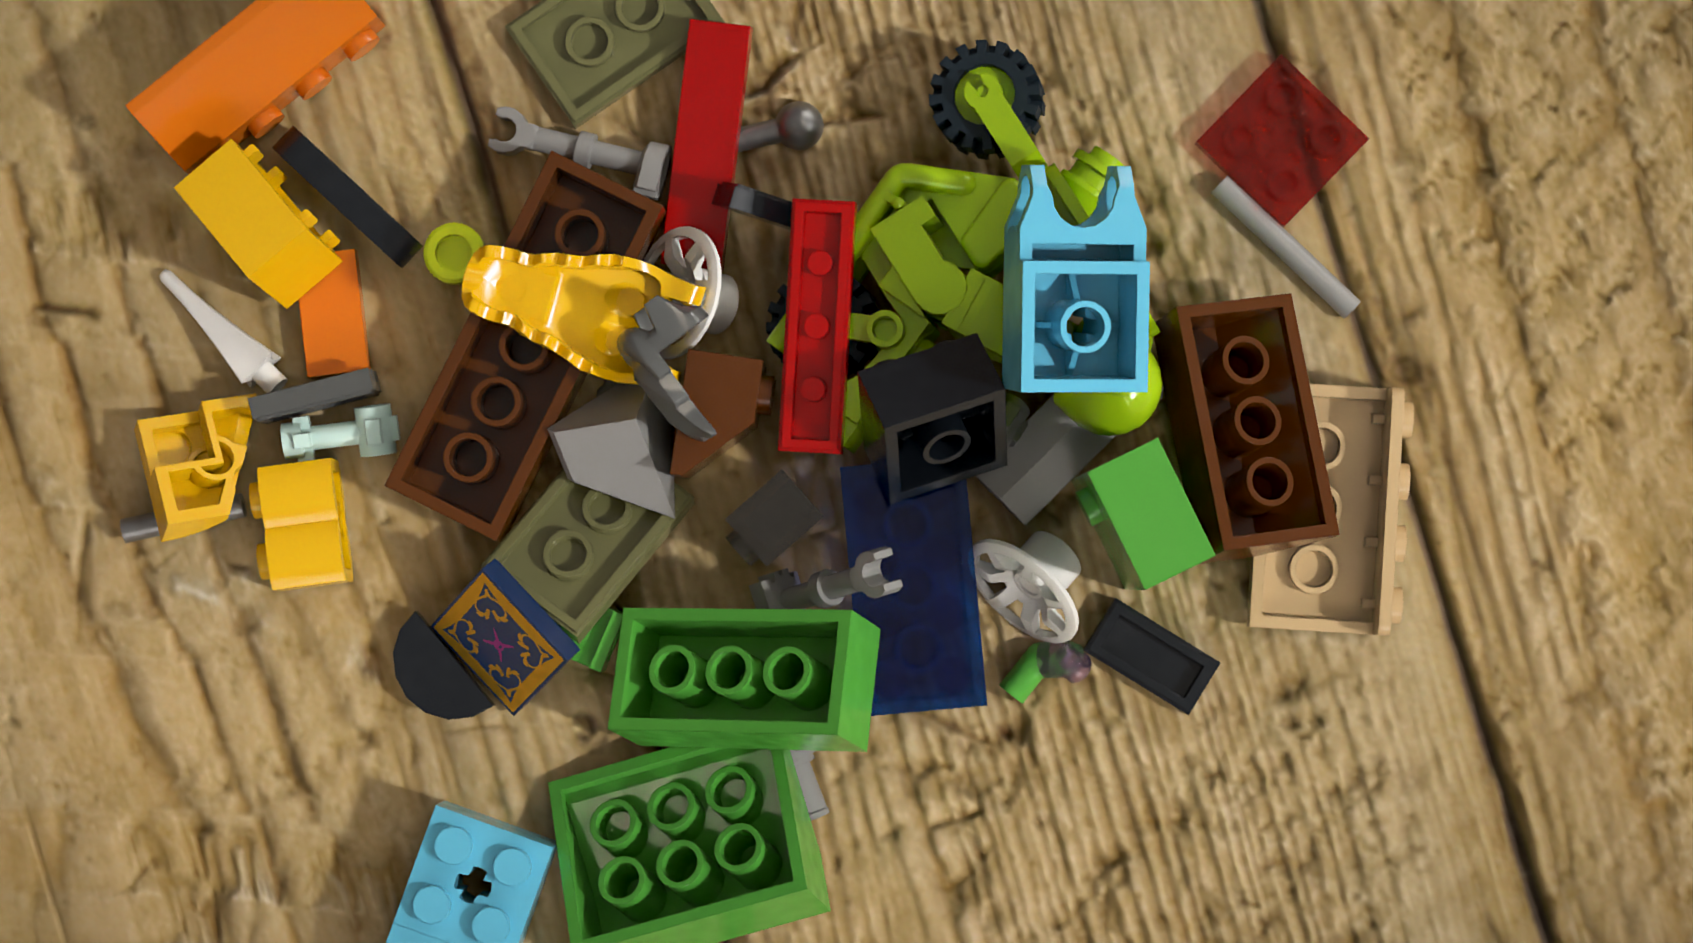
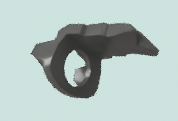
M657 295L644 304V308L633 315L639 328L635 327L624 330L618 337L617 348L625 362L633 369L634 381L644 389L649 399L661 411L666 420L688 437L705 442L717 434L716 430L691 401L689 395L672 374L671 369L659 353L709 315L702 305L682 306Z

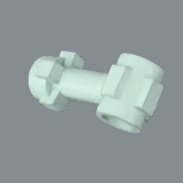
M391 403L354 408V421L312 426L309 415L293 417L292 422L281 423L280 426L285 460L297 458L298 462L315 460V450L359 445L360 457L396 453V440L401 439L398 416L392 415Z

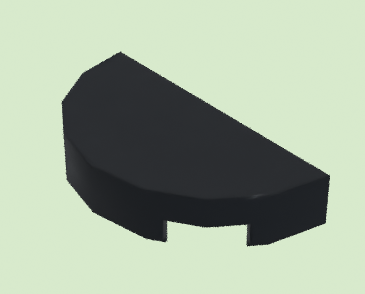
M415 611L400 629L393 651L395 677L405 696L425 713L448 720L474 717L495 706L493 701L438 634L430 627L419 611Z

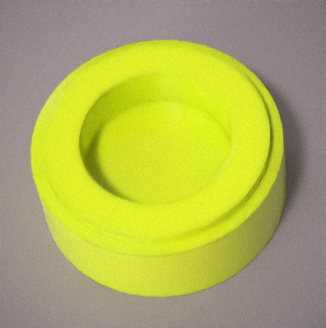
M455 222L443 224L433 230L425 242L423 256L426 267L441 282L449 285H462L468 262L474 252L480 247L485 246V243L474 229L465 224Z

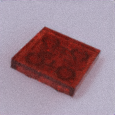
M1281 54L1195 142V145L1284 227L1369 138Z

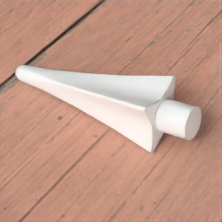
M165 269L160 273L161 282L197 321L241 384L246 382L252 389L257 383L266 393L278 391L284 387L288 379L274 366L281 359L280 356L217 312L172 271Z

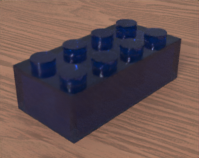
M871 464L840 467L849 568L854 567L856 558L861 553L883 546L891 547L893 555L882 559L880 564L881 573L889 582L901 579L903 587L898 592L875 599L868 597L862 591L851 594L853 611L881 629L871 716L987 706L967 479L890 504Z

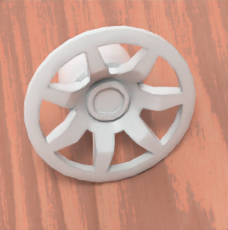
M691 226L678 227L665 233L652 245L643 260L654 265L659 255L664 251V260L672 275L687 282L706 287L701 305L709 316L687 332L682 340L661 351L659 354L663 359H674L688 352V349H692L701 340L705 333L719 334L726 330L733 321L738 308L739 291L737 284L731 276L721 273L720 257L716 246L706 233ZM691 238L695 243L685 255V258H683L679 240ZM704 259L707 261V269L701 268ZM673 300L674 303L685 306L682 303Z
M1037 531L1033 533L1021 548L995 539L980 540L971 547L967 563L973 582L987 602L1010 624L1033 638L1049 643H1065L1074 637L1078 631L1079 617L1075 604L1066 589L1081 573V565L1076 554L1064 541L1051 533ZM987 553L992 563L980 560L981 554ZM986 581L989 583L1004 582L1006 587L994 594ZM1017 599L1023 603L1021 618L1006 608V606ZM1056 609H1062L1065 621ZM1040 610L1042 614V622L1044 623V625H1046L1053 631H1048L1040 628Z

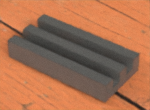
M364 368L248 398L253 420L270 424L379 396V392L382 391L377 371Z

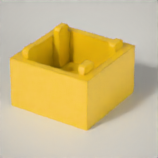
M230 139L179 182L174 189L244 274L283 307L288 309L343 262L333 250L340 243V239L331 230H327L322 235L316 230L314 225L318 222V219L308 209L301 212L280 187L287 179V176L278 166L273 167L267 172L258 163L264 155L254 144L249 145L243 150L236 142Z

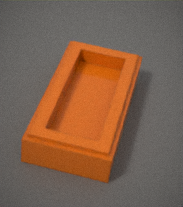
M356 249L335 251L343 262L299 298L307 378L330 377L364 368L371 369L359 258Z

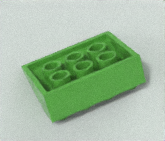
M668 747L548 782L570 943H718L831 911L820 849L790 750Z

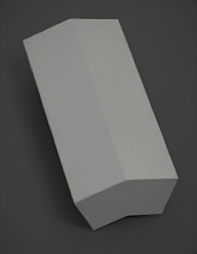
M1053 396L1026 421L1029 425L1014 447L1008 446V465L976 476L980 483L1024 525H1027L1116 436L1097 435L1079 427L1054 404Z

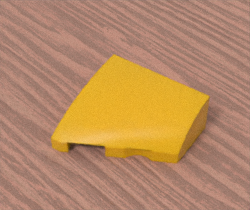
M256 393L201 401L198 411L137 420L134 432L161 542L199 533L228 519L253 421L248 398L257 396Z

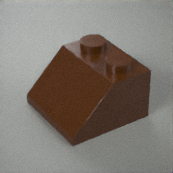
M688 349L683 388L697 409L716 430L717 434L705 442H701L688 437L676 429L670 470L672 476L689 480L758 428L760 415L771 416L776 380L775 376L766 375L767 367L764 360Z

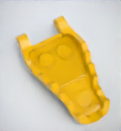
M485 245L474 252L468 262L462 281L461 298L464 306L471 313L486 320L513 328L530 341L560 355L583 372L616 383L639 385L634 381L633 369L619 353L617 348L619 335L626 329L639 328L633 315L644 308V304L658 295L672 302L673 300L678 301L685 306H700L706 287L687 282L650 263L616 254L588 256L565 253L532 254L503 246ZM669 366L672 374L679 382L682 372L676 371Z

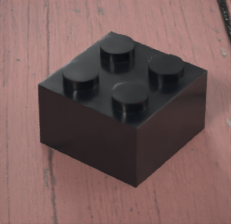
M977 333L956 340H945L931 348L898 359L883 360L873 367L857 372L864 450L890 504L1008 465L1005 387Z

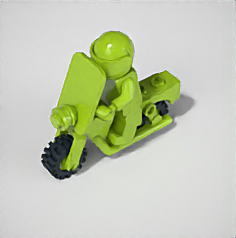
M975 40V48L968 49L965 44L955 48L959 55L952 60L946 56L939 63L943 69L941 74H933L930 83L934 89L933 94H929V105L934 112L932 116L950 144L953 143L960 152L966 155L969 152L974 153L978 159L989 160V154H997L999 159L1005 157L1018 178L1020 177L1022 165H1044L1047 185L1053 196L1054 207L1060 217L1072 226L1079 225L1087 220L1096 208L1099 193L1104 186L1107 167L1124 165L1102 148L1094 146L1090 153L1078 148L1072 156L1076 162L1069 171L1063 169L1060 173L1055 163L1048 167L1029 136L1030 133L1036 136L1041 126L1038 120L1040 115L1045 116L1046 105L1043 101V95H1045L1043 85L1026 56L1018 49L1015 52L1012 51L1007 43L997 41L996 46H991L987 40ZM900 163L892 166L885 173L857 212L847 374L849 376L854 373L856 376L850 380L847 379L843 445L853 454L863 442L857 372L873 367L883 360L898 359L936 345L934 342L940 335L935 323L941 329L949 331L955 339L977 333L989 358L1002 364L1003 284L992 279V277H995L1004 269V226L1017 197L1019 183L1017 179L913 163ZM960 269L970 270L967 277ZM869 271H871L878 286L898 315L890 310H880L875 304L876 300L861 284ZM784 283L776 291L781 295L778 302H770L768 312L772 315L771 322H766V333L769 335L766 341L770 344L773 353L781 359L780 362L782 364L787 286ZM1149 313L1148 392H1054V404L1079 427L1097 435L1114 436L1126 434L1142 426L1155 411L1161 397L1162 378L1159 365L1151 352L1152 337L1160 333L1151 314ZM1083 319L1079 326L1070 320L1067 321V333L1071 334L1072 341L1074 340L1073 332H1082ZM868 359L872 360L865 368L863 367Z

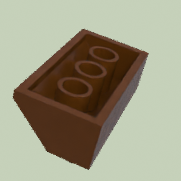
M1292 294L1178 306L1155 323L1160 333L1154 336L1183 489L1216 556L1200 564L1255 557L1340 535Z

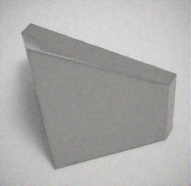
M618 383L547 428L569 480L675 519L674 476L670 474L673 456V425L666 420L640 385Z

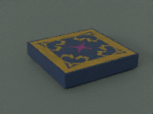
M495 558L478 572L430 626L513 716L523 709L580 651L574 641Z

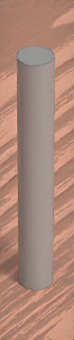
M1228 175L1211 192L1343 319L1359 305L1361 301Z

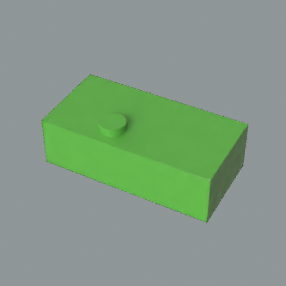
M1159 438L1071 480L1076 489L1075 495L1088 522L1091 526H1094L1125 590H1147L1216 556Z
M623 608L608 730L640 746L867 752L881 629L853 610Z

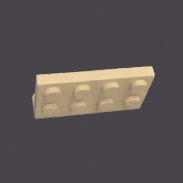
M1310 384L1340 535L1251 557L1247 627L1389 636L1391 625L1400 624L1403 613L1402 587H1394L1395 562H1404L1407 547L1406 526L1397 525L1399 500L1406 501L1410 490V465L1401 463L1402 438L1410 439L1412 436L1413 402H1405L1404 388Z

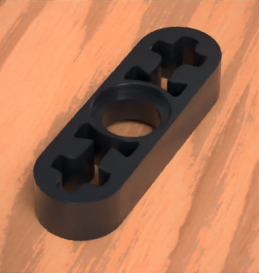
M292 125L272 147L290 166L401 268L423 247L416 238L295 126Z

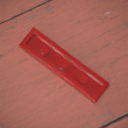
M690 19L664 234L672 229L683 226H691L702 230L711 238L716 246L722 272L724 271L731 210L713 205L712 201L718 184H722V182L734 183L753 27ZM691 238L679 240L683 258H685V255L695 243ZM663 251V252L661 253V261H660V264H665V265H667V264L665 263V260H664V251ZM704 259L701 268L707 269L706 259Z
M792 198L778 451L843 454L857 203L855 201Z

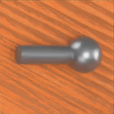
M803 101L789 103L779 111L776 119L742 126L738 152L781 142L790 149H808L814 146L822 136L824 128L823 118L817 108L810 103Z

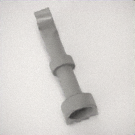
M506 106L497 108L495 114L497 117L505 121H512L516 126V133L509 141L489 139L488 146L498 154L511 156L518 154L524 149L550 154L552 150L588 169L592 165L634 174L636 176L633 191L659 201V197L662 198L670 167L671 145L651 141L643 151L598 141L597 134L581 131L579 136L539 127L528 123L527 119L514 108Z
M883 546L861 553L856 558L855 565L852 568L840 572L825 569L810 576L808 582L802 584L800 583L797 571L789 573L788 568L758 577L759 582L749 585L756 609H805L811 606H817L822 609L836 606L843 601L845 596L861 591L868 597L879 598L898 592L903 587L901 579L889 582L883 577L880 569L881 561L893 555L891 547Z

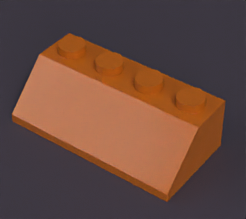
M255 0L125 106L184 172L190 174L230 139L239 145L251 134L258 139L273 130L285 117L281 110L298 96H301L303 100L313 97L332 80L329 71L348 57L353 62L371 51L379 42L380 38L377 33L385 27V24L365 0Z

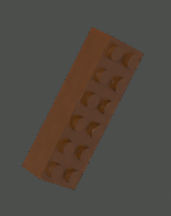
M551 150L504 247L532 254L565 253L580 256L616 254L643 261L666 217V210L663 205ZM470 313L384 486L478 533L501 542L509 533L553 444L547 428L567 416L588 373L579 370L553 351L530 341L513 328Z

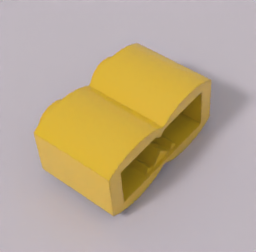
M324 458L258 467V482L249 484V501L253 517L255 519L262 518L265 528V543L257 544L256 548L257 565L261 579H270L271 587L274 591L353 582L352 555L346 524L345 499L339 461L333 458Z

